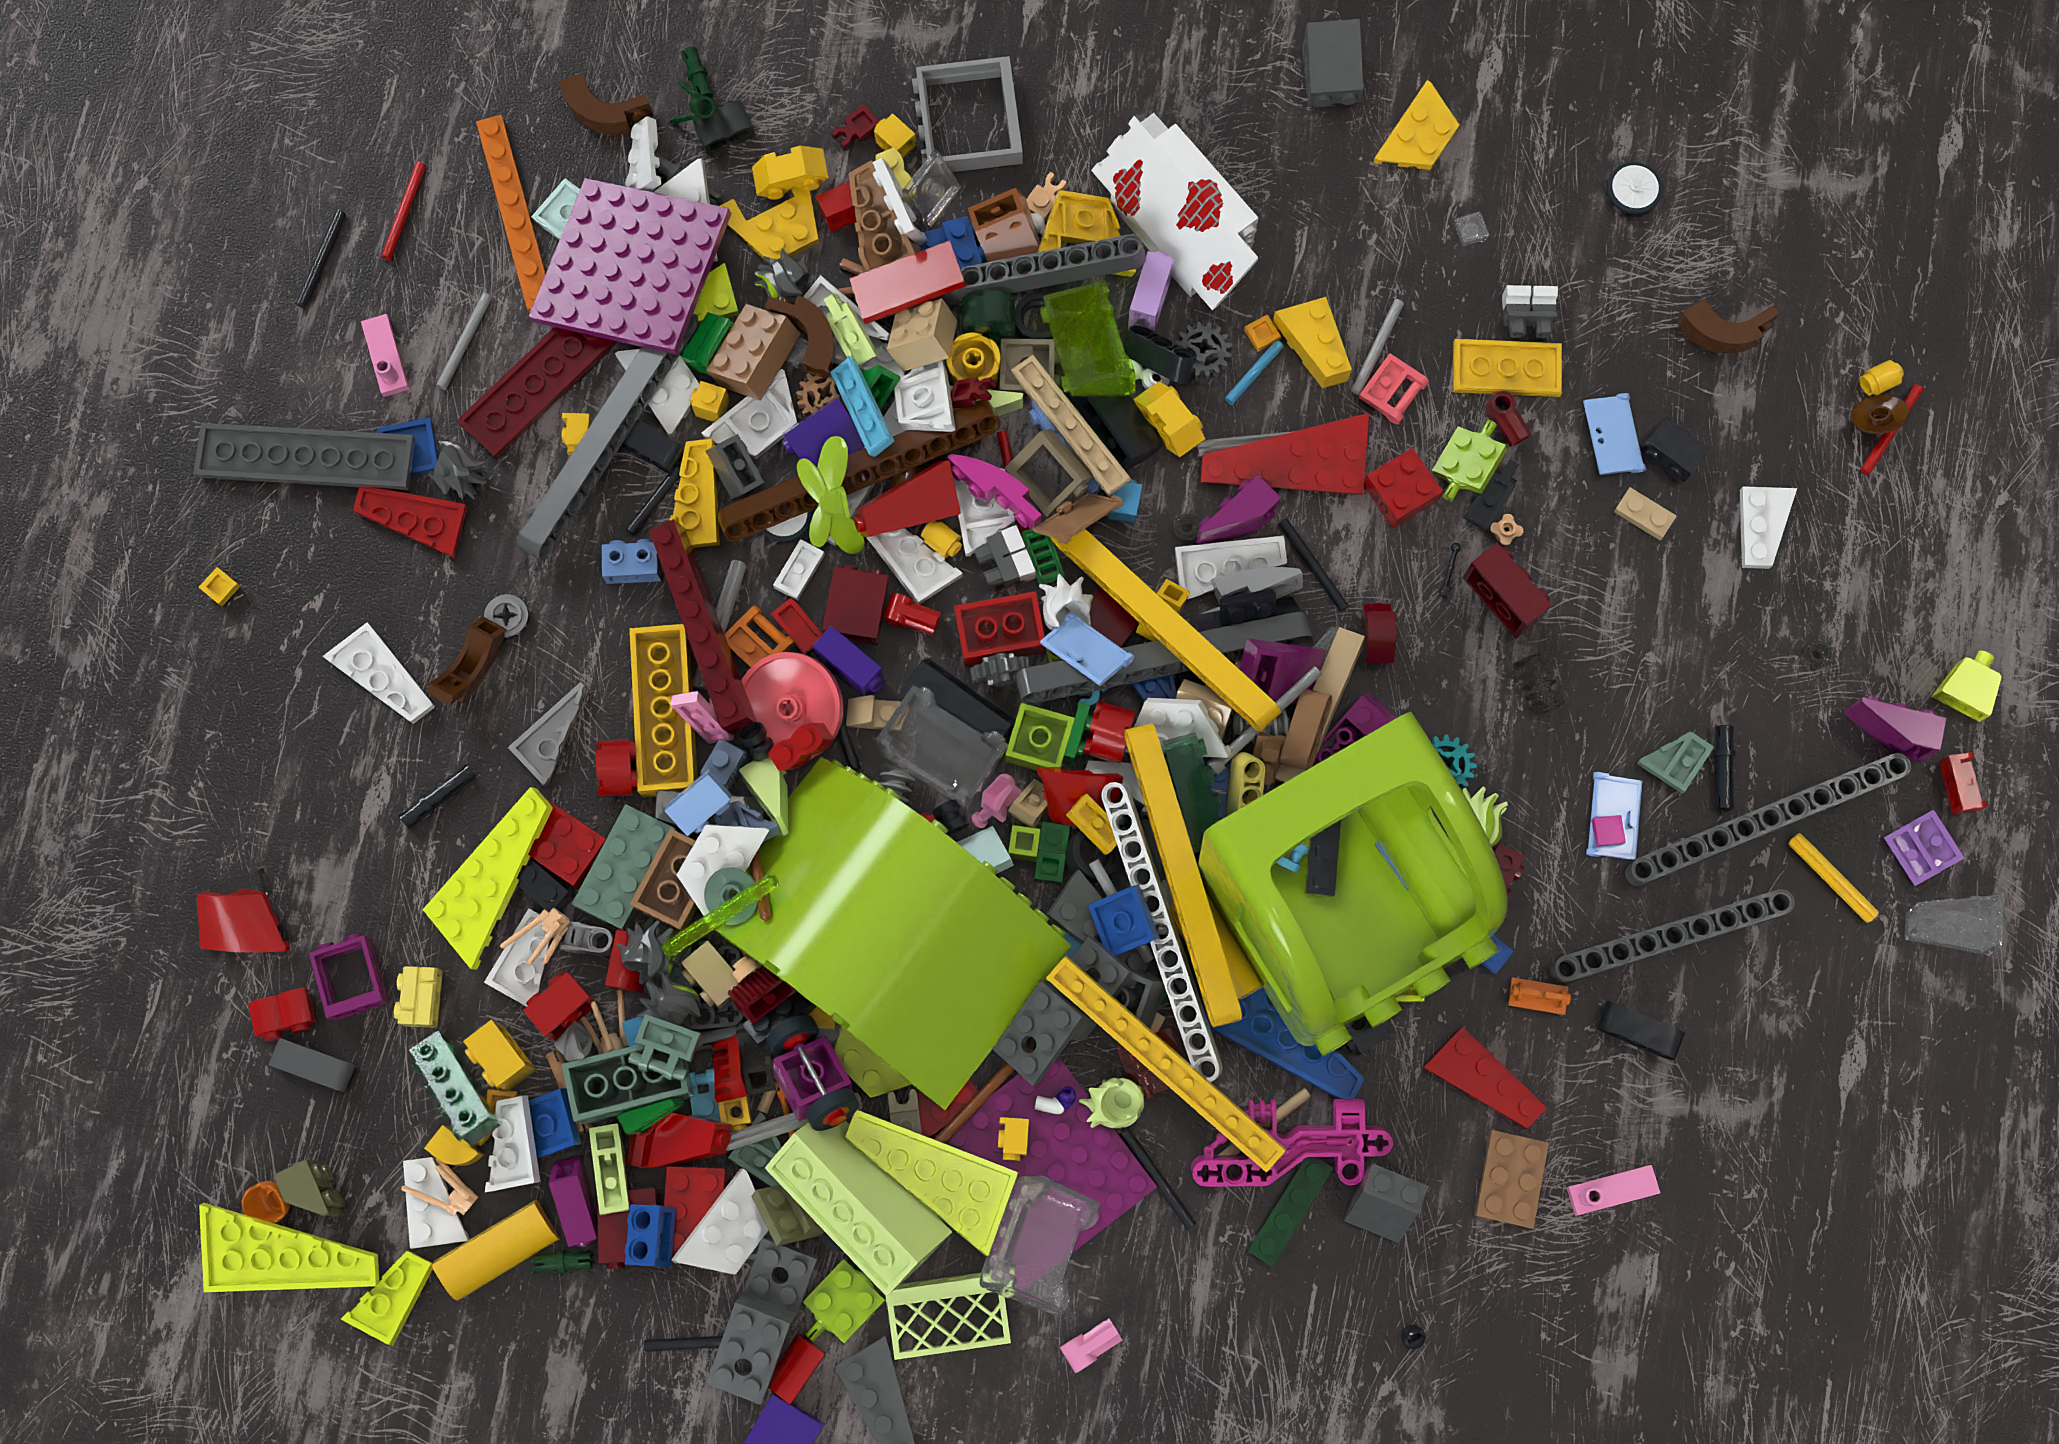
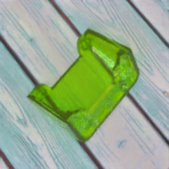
M1106 280L1043 296L1044 307L1040 308L1042 321L1049 324L1064 376H1061L1064 392H1070L1071 396H1126L1136 392L1135 370L1122 345L1113 316V307L1108 300L1109 289Z

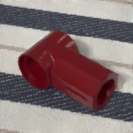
M1507 391L1495 393L1485 407L1486 415L1497 424L1509 446H1515L1530 437L1532 433L1515 407L1514 396ZM1495 402L1502 403L1505 406V411L1499 410Z

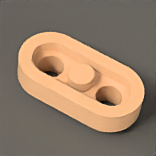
M746 955L733 965L735 971L732 975L738 983H741L743 979L746 980L747 976H751L752 972L755 973L756 969H760L763 965Z

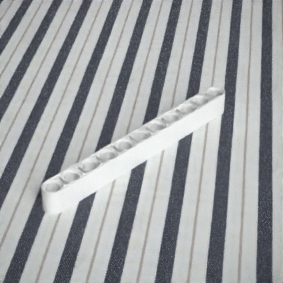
M1109 783L1102 790V800L1131 886L1140 885L1145 901L1150 896L1158 898L1159 908L1155 912L1150 911L1155 927L1160 923H1164L1169 929L1168 936L1165 939L1159 938L1150 942L1190 1063L1207 1080L1212 1082L1221 1075L1223 1070L1222 1062L1129 788L1120 783ZM1120 788L1123 792V798L1119 803L1114 804L1110 799V793L1113 789ZM1123 815H1129L1132 819V825L1128 830L1123 831L1119 826V820ZM1136 841L1141 846V853L1136 858H1133L1128 853V847L1132 842ZM1141 869H1147L1150 873V881L1145 885L1140 884L1137 880V874ZM1169 950L1174 951L1178 956V962L1173 967L1168 966L1164 960V956ZM1177 978H1182L1187 983V990L1183 994L1177 993L1174 989L1173 984ZM1189 1005L1195 1008L1197 1015L1194 1021H1187L1183 1017L1185 1006ZM1195 1033H1200L1205 1037L1206 1044L1203 1049H1198L1192 1044V1037ZM1204 1061H1210L1214 1064L1215 1073L1213 1076L1209 1077L1202 1073L1201 1065Z

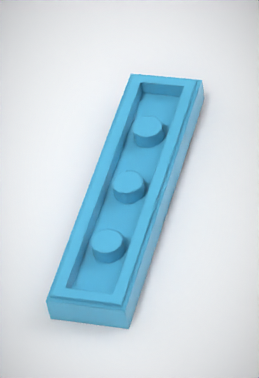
M849 356L830 373L868 454L875 457L891 445L894 439L856 359Z

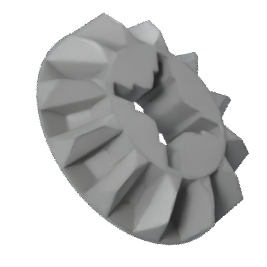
M505 594L497 596L489 602L485 609L484 617L506 628L504 637L509 638V636L519 635L520 631L527 627L529 614L525 603L520 598ZM506 606L511 615H515L514 618L509 619L508 626L503 619L498 618L505 615Z

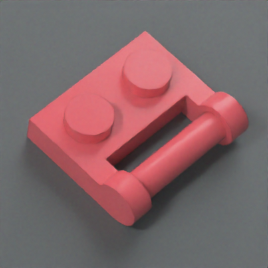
M1390 353L1360 393L1359 399L1385 415L1390 422L1398 425L1403 419L1402 414L1420 389H1425L1429 381L1424 375ZM1406 378L1409 379L1412 384L1396 406L1392 407L1389 405L1388 402Z

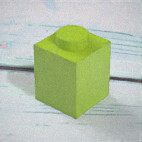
M1013 825L1008 852L1011 859L1037 862L1041 829Z

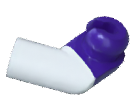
M1065 1086L1052 1099L1037 1096L1034 1110L1062 1114L1074 1105L1076 1092L1072 1087Z

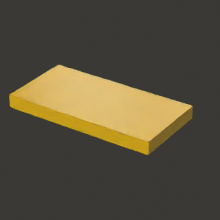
M1454 339L1453 392L1495 394L1499 391H1507L1512 395L1560 397L1562 394V343Z

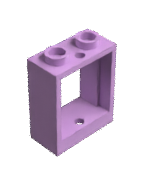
M1147 252L1146 261L1130 306L1128 330L1133 325L1143 326L1154 332L1156 330L1171 281L1174 258L1169 257L1164 252Z

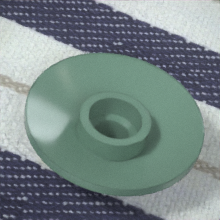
M736 867L722 868L713 873L706 883L704 890L706 907L710 914L721 923L727 925L741 924L753 916L758 906L757 885L753 878L742 869ZM733 890L738 892V899L733 897Z

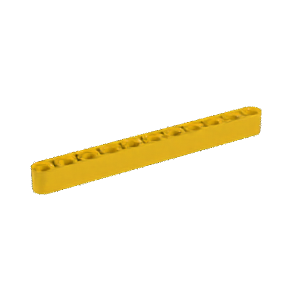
M1086 529L1073 536L1067 544L1060 543L1057 538L1050 537L1053 543L1255 730L1262 732L1281 714L1279 706Z
M1153 723L1124 730L1125 741L1208 1018L1212 1027L1242 1020L1240 1004L1156 728Z

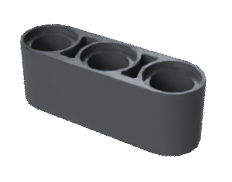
M282 1038L278 1039L268 1063L272 1067L344 1093L356 1068L354 1064Z

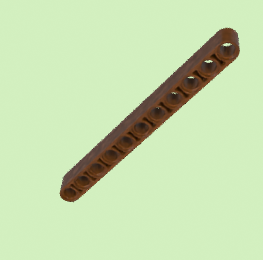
M979 400L973 406L954 410L956 430L953 432L907 430L893 436L894 442L875 457L869 455L866 448L849 454L845 477L841 485L846 495L992 435L1001 425L993 406L989 401ZM799 476L725 506L718 513V521L726 539L739 541L817 508L819 504L807 492Z

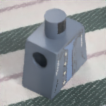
M719 739L703 766L700 776L709 769L731 793L741 776L739 769L747 765L751 758L746 750L729 741Z

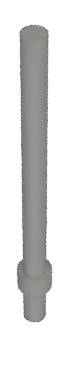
M1315 666L1275 702L1281 709V712L1322 675ZM1249 726L1229 745L1231 754L1228 758L1212 757L1206 763L1208 766L1192 782L1200 789L1213 775H1219L1226 768L1225 764L1260 732Z

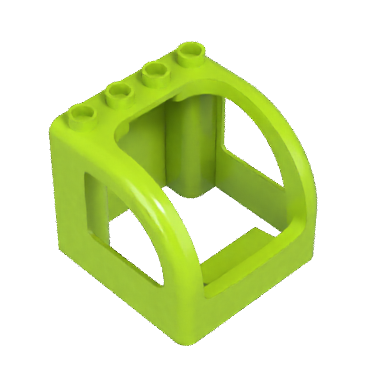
M1412 712L1405 713L1221 819L1204 832L1198 863V870L1204 889L1262 982L1263 989L1293 1038L1304 1046L1316 1045L1322 1056L1333 1052L1349 1042L1352 1037L1346 1026L1365 1016L1372 1028L1402 1011L1395 998L1412 987H1415L1421 999L1448 984L1451 980L1444 969L1461 958L1472 969L1499 952L1491 938L1503 924L1507 915V892L1499 863L1469 801ZM1431 808L1434 810L1435 814L1437 815L1438 819L1440 820V822H1441L1443 828L1445 829L1447 835L1445 834L1444 830L1442 829V827L1440 826V824H1439L1438 821L1436 820L1435 816L1433 815ZM1341 820L1335 896L1305 894L1308 853L1307 855L1303 854L1299 862L1301 867L1298 873L1276 862L1282 857L1289 859L1293 849L1301 844L1309 847V839ZM1378 841L1407 886L1408 891L1374 845Z

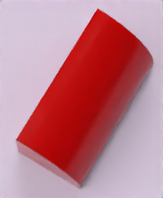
M616 929L605 986L610 989L643 994L645 983L640 984V972L629 970L622 964L621 952L616 946V943L627 946L628 931Z
M798 1333L777 1363L769 1389L787 1403L792 1404L826 1355V1352Z

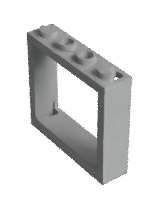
M1010 56L916 67L917 78L912 79L914 94L919 93L920 101L915 102L917 118L922 117L923 125H918L920 141H925L926 149H921L923 166L928 165L929 175L1023 164ZM1001 77L1010 149L935 157L926 86Z

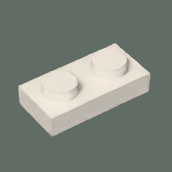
M800 539L773 584L774 588L798 601L824 558V551Z

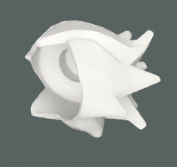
M1058 574L1057 587L1039 584V588L1046 592V596L1041 598L1044 601L1043 619L1045 625L1051 631L1056 627H1060V624L1064 622V617L1071 612L1091 626L1089 612L1093 596L1082 594L1081 583L1084 580L1083 577H1080L1071 586L1061 574Z

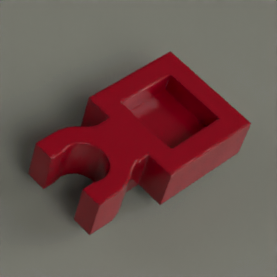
M863 104L844 118L846 126L834 129L831 134L834 140L840 136L846 137L845 140L840 142L841 148L845 151L851 146L855 138L862 142L873 134L876 125L880 121Z
M977 377L955 381L950 393L952 408L973 406L978 399L983 401L991 400L992 395L987 390L995 388L996 382L991 377L984 378L981 381Z

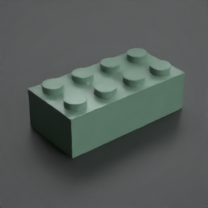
M625 804L572 905L578 910L618 930L627 931V928H631L639 913L630 905V902L670 828L675 831L677 830Z

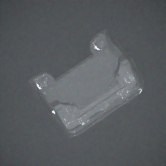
M913 685L876 738L877 751L888 761L905 769L909 774L950 800L956 799L961 807L970 810L1008 746L1005 743L1006 739L995 731L981 734L938 707L934 700L935 695L925 687L919 689Z
M1045 1176L1019 1177L1013 1185L989 1256H987L982 1269L980 1286L993 1293L1045 1312L1062 1315L1070 1301L1068 1289L1061 1285L1079 1231H1085L1095 1225L1098 1219L1097 1211L1100 1203Z

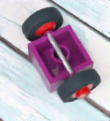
M798 1015L777 1025L767 1036V1044L771 1052L775 1056H779L773 1059V1074L798 1122L807 1118L814 1130L824 1131L838 1126L849 1119L857 1111L859 1102L852 1091V1082L827 1036L815 1040L819 1033L815 1020L810 1015Z

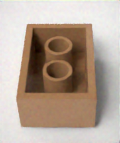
M745 304L706 371L720 387L761 401L799 338L800 332L786 316Z
M670 828L630 905L635 910L685 933L698 907L677 877V873L696 841Z

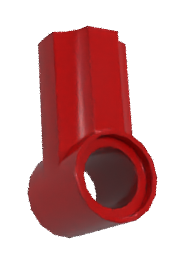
M892 593L882 620L895 627L905 628L906 626L933 636L938 627L941 612L916 604L914 600L905 595Z
M656 1123L648 1131L644 1130L640 1134L631 1135L626 1164L650 1168L647 1165Z

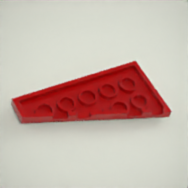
M1369 413L1203 454L1200 483L1240 486L1245 480L1250 479L1252 481L1259 475L1271 488L1362 495Z

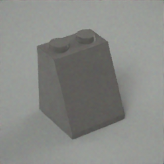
M1360 19L1307 23L1302 44V57L1308 106L1325 107L1336 103L1351 105L1360 102L1363 92Z
M1367 1165L1364 1167V1176L1361 1182L1356 1186L1344 1221L1399 1243L1418 1216L1428 1186L1378 1165Z

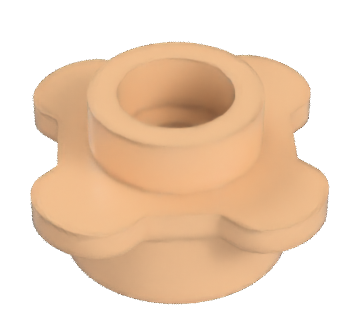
M1504 514L1502 520L1498 523H1492L1490 531L1495 535L1496 539L1505 546L1509 545L1515 537H1520L1523 534L1522 526L1514 522V517L1511 514ZM1504 528H1509V531L1506 532Z

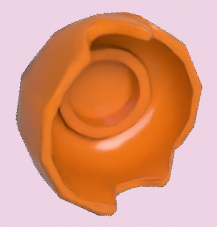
M263 1181L250 1187L245 1191L241 1200L244 1215L274 1224L284 1219L290 1209V1204L284 1202L277 1183L273 1181Z

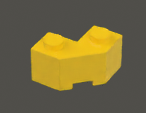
M797 146L790 148L791 153L777 157L776 153L773 152L764 155L752 166L757 196L776 200L782 198L792 187L804 188L807 191L819 188L829 178L824 150L821 148Z
M1158 381L1133 399L1148 423L1157 428L1167 450L1178 457H1181L1205 440L1201 431L1203 428L1201 421L1196 415H1192L1172 386L1168 387Z

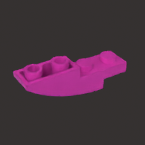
M951 454L948 457L953 477L959 482L961 480L969 486L968 490L975 498H982L985 502L989 503L995 497L996 502L1005 510L1009 508L1015 514V519L1025 528L1028 526L1033 530V528L1042 523L1041 513L1028 502L1030 500V489L1006 471L979 459Z

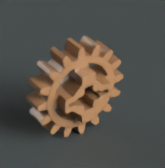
M808 373L806 374L808 382L800 381L799 385L803 391H797L796 395L800 399L797 402L799 409H804L802 411L804 418L836 397L849 413L841 395L837 394L838 388L832 375L825 379L819 376L813 377ZM809 396L814 400V407L808 402Z

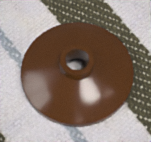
M1877 395L1859 402L1854 407L1851 417L1854 426L1860 431L1869 434H1884L1900 428L1907 421L1909 411L1903 400L1890 395Z

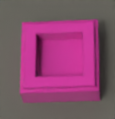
M1621 815L1595 817L1591 820L1596 847L1623 845L1626 843Z

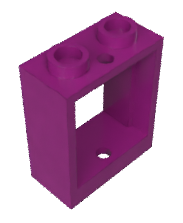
M361 933L346 936L344 942L335 945L333 942L321 944L316 947L317 951L309 953L327 1019L336 1021L389 1003L373 943L367 936H361ZM363 949L374 991L337 1003L326 961Z

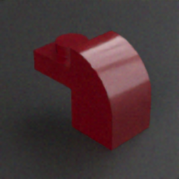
M1363 604L1362 616L1365 626L1364 636L1366 637L1363 648L1366 663H1394L1396 650L1395 611L1391 610L1390 604Z

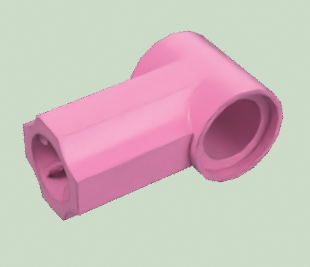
M1107 1319L1086 1334L1076 1336L1061 1346L1060 1349L1073 1371L1077 1373L1096 1361L1099 1355L1123 1340L1110 1319Z

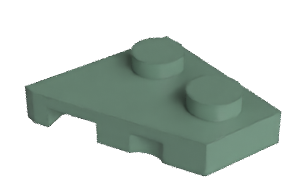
M1690 731L1655 752L1644 756L1637 764L1683 794L1714 746Z
M760 1112L751 1126L765 1122L764 1114ZM776 1136L736 1148L728 1157L729 1161L741 1169H745L747 1173L768 1187L780 1185L765 1169L767 1164L782 1148Z

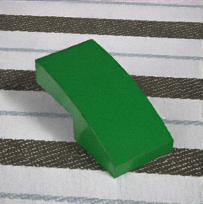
M1046 820L1042 821L1034 879L1062 882L1066 859L1065 851L1070 831L1069 825Z

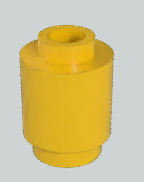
M1888 360L1865 371L1864 375L1859 379L1860 385L1868 396L1873 394L1879 395L1900 385L1904 373L1898 363Z
M935 520L929 522L921 533V537L925 539L924 543L944 558L948 556L954 557L962 547L960 543L962 537L942 521L937 522Z

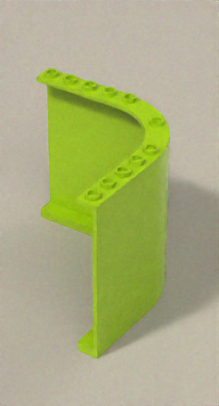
M821 757L788 797L789 833L784 836L780 833L762 842L759 847L772 914L771 919L763 921L760 918L757 906L753 916L741 924L727 925L717 920L714 926H711L706 919L704 923L781 980L786 981L798 993L826 1014L831 1016L835 1013L832 1017L835 1022L931 1101L946 1110L996 1045L1040 981L1046 980V977L1057 966L1071 945L1064 939L1066 934L1054 924L1050 926L1047 923L1049 918L1038 909L1033 910L1030 908L1032 902L1021 893L1016 895L1013 892L1015 886L1004 877L999 879L996 876L998 870L985 860L981 863L945 834L948 830L935 819L932 823L916 811L899 801L901 797L890 788L885 789L877 781L873 780L872 782L862 773H856L849 766L844 767L835 759L830 762ZM749 864L745 872L753 878L751 865ZM734 890L733 897L738 899V892Z

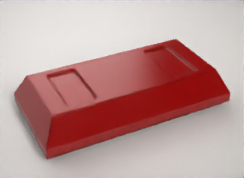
M792 597L771 613V616L787 635L795 641V644L804 655L813 649V645L823 635Z

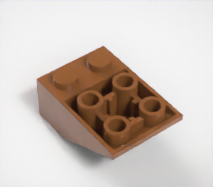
M1013 188L968 208L975 233L988 262L1038 252L1040 240L1025 196L1017 188ZM1026 271L1022 275L1028 274L1030 271ZM1000 276L996 280L1002 279L1004 276Z

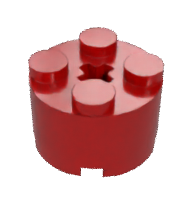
M1098 701L1083 753L1121 764L1126 747L1124 730L1131 728L1136 711Z
M630 739L595 741L597 781H599L598 797L633 795V791H638L637 770H632V764H636L635 742L630 743Z

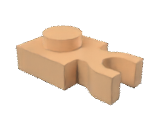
M1051 172L1046 177L1045 186L1041 187L1037 184L1026 199L1030 213L1040 214L1045 221L1050 215L1059 190H1065L1067 187V182L1063 179L1059 185H1052L1051 182L1054 180V174Z

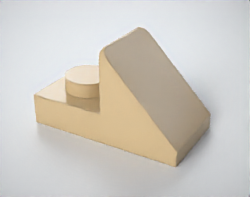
M874 695L848 699L846 727L901 731L904 703L900 701L876 700Z
M1033 779L1008 810L1012 813L1013 817L1030 828H1035L1047 811V802L1044 800L1042 793L1044 791L1043 784Z

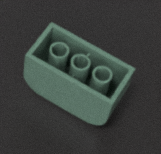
M641 1044L561 1064L573 1121L579 1124L598 1123L615 1119L622 1112L668 1098H682L684 1101L694 1097L687 1061L680 1058L678 1063L679 1068L688 1070L684 1082L675 1078L668 1080L663 1078V1074L652 1070L646 1072L638 1069V1065L629 1063L628 1060L632 1051L640 1054L643 1053L645 1046ZM655 1050L653 1058L667 1063L670 1055Z

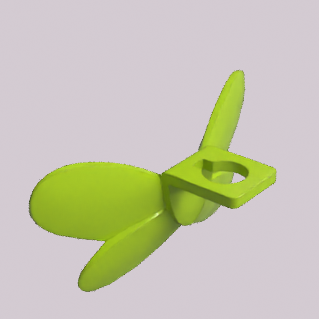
M833 436L823 445L818 467L805 458L800 459L797 463V472L802 485L819 504L810 523L809 537L813 546L821 547L826 543L830 535L843 551L849 554H856L863 550L864 538L861 536V532L858 533L855 528L854 520L849 513L846 492L843 486H841L847 469L848 448L843 438Z

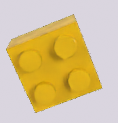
M492 1019L463 1041L468 1047L465 1053L474 1064L478 1063L483 1067L485 1071L482 1073V1076L491 1087L495 1086L497 1089L501 1088L511 1091L537 1070L504 1025Z

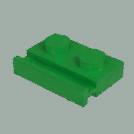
M1079 703L1064 753L1063 764L1074 766L1077 756L1082 758L1086 744L1082 737L1084 730L1089 731L1093 715L1089 714L1090 705Z

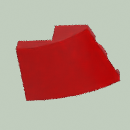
M1060 767L1037 768V773L1041 777L1044 787L1042 793L1044 800L1047 802L1046 809L1049 820L1074 827L1077 826L1066 814L1083 795L1088 794L1106 812L1102 800L1103 788L1113 782L1122 784L1124 778L1118 773L1094 774L1089 770L1065 771ZM1115 788L1110 793V799L1114 804L1118 803L1116 798L1121 791L1120 788Z
M240 889L228 895L206 891L197 894L200 948L228 952H284L290 949L288 941L283 942L276 927L279 921L271 910V904L265 892Z

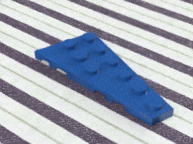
M1263 987L1239 1001L1242 1020L1212 1027L1206 1009L1204 1010L1211 1031L1337 1099H1355L1364 1081L1360 1073L1341 1054H1338L1336 1050L1322 1056L1316 1045L1304 1046L1299 1044L1293 1038Z

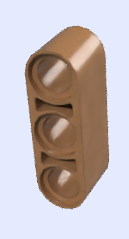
M1306 689L1300 694L1280 758L1282 765L1304 771L1312 767L1330 712L1332 695Z

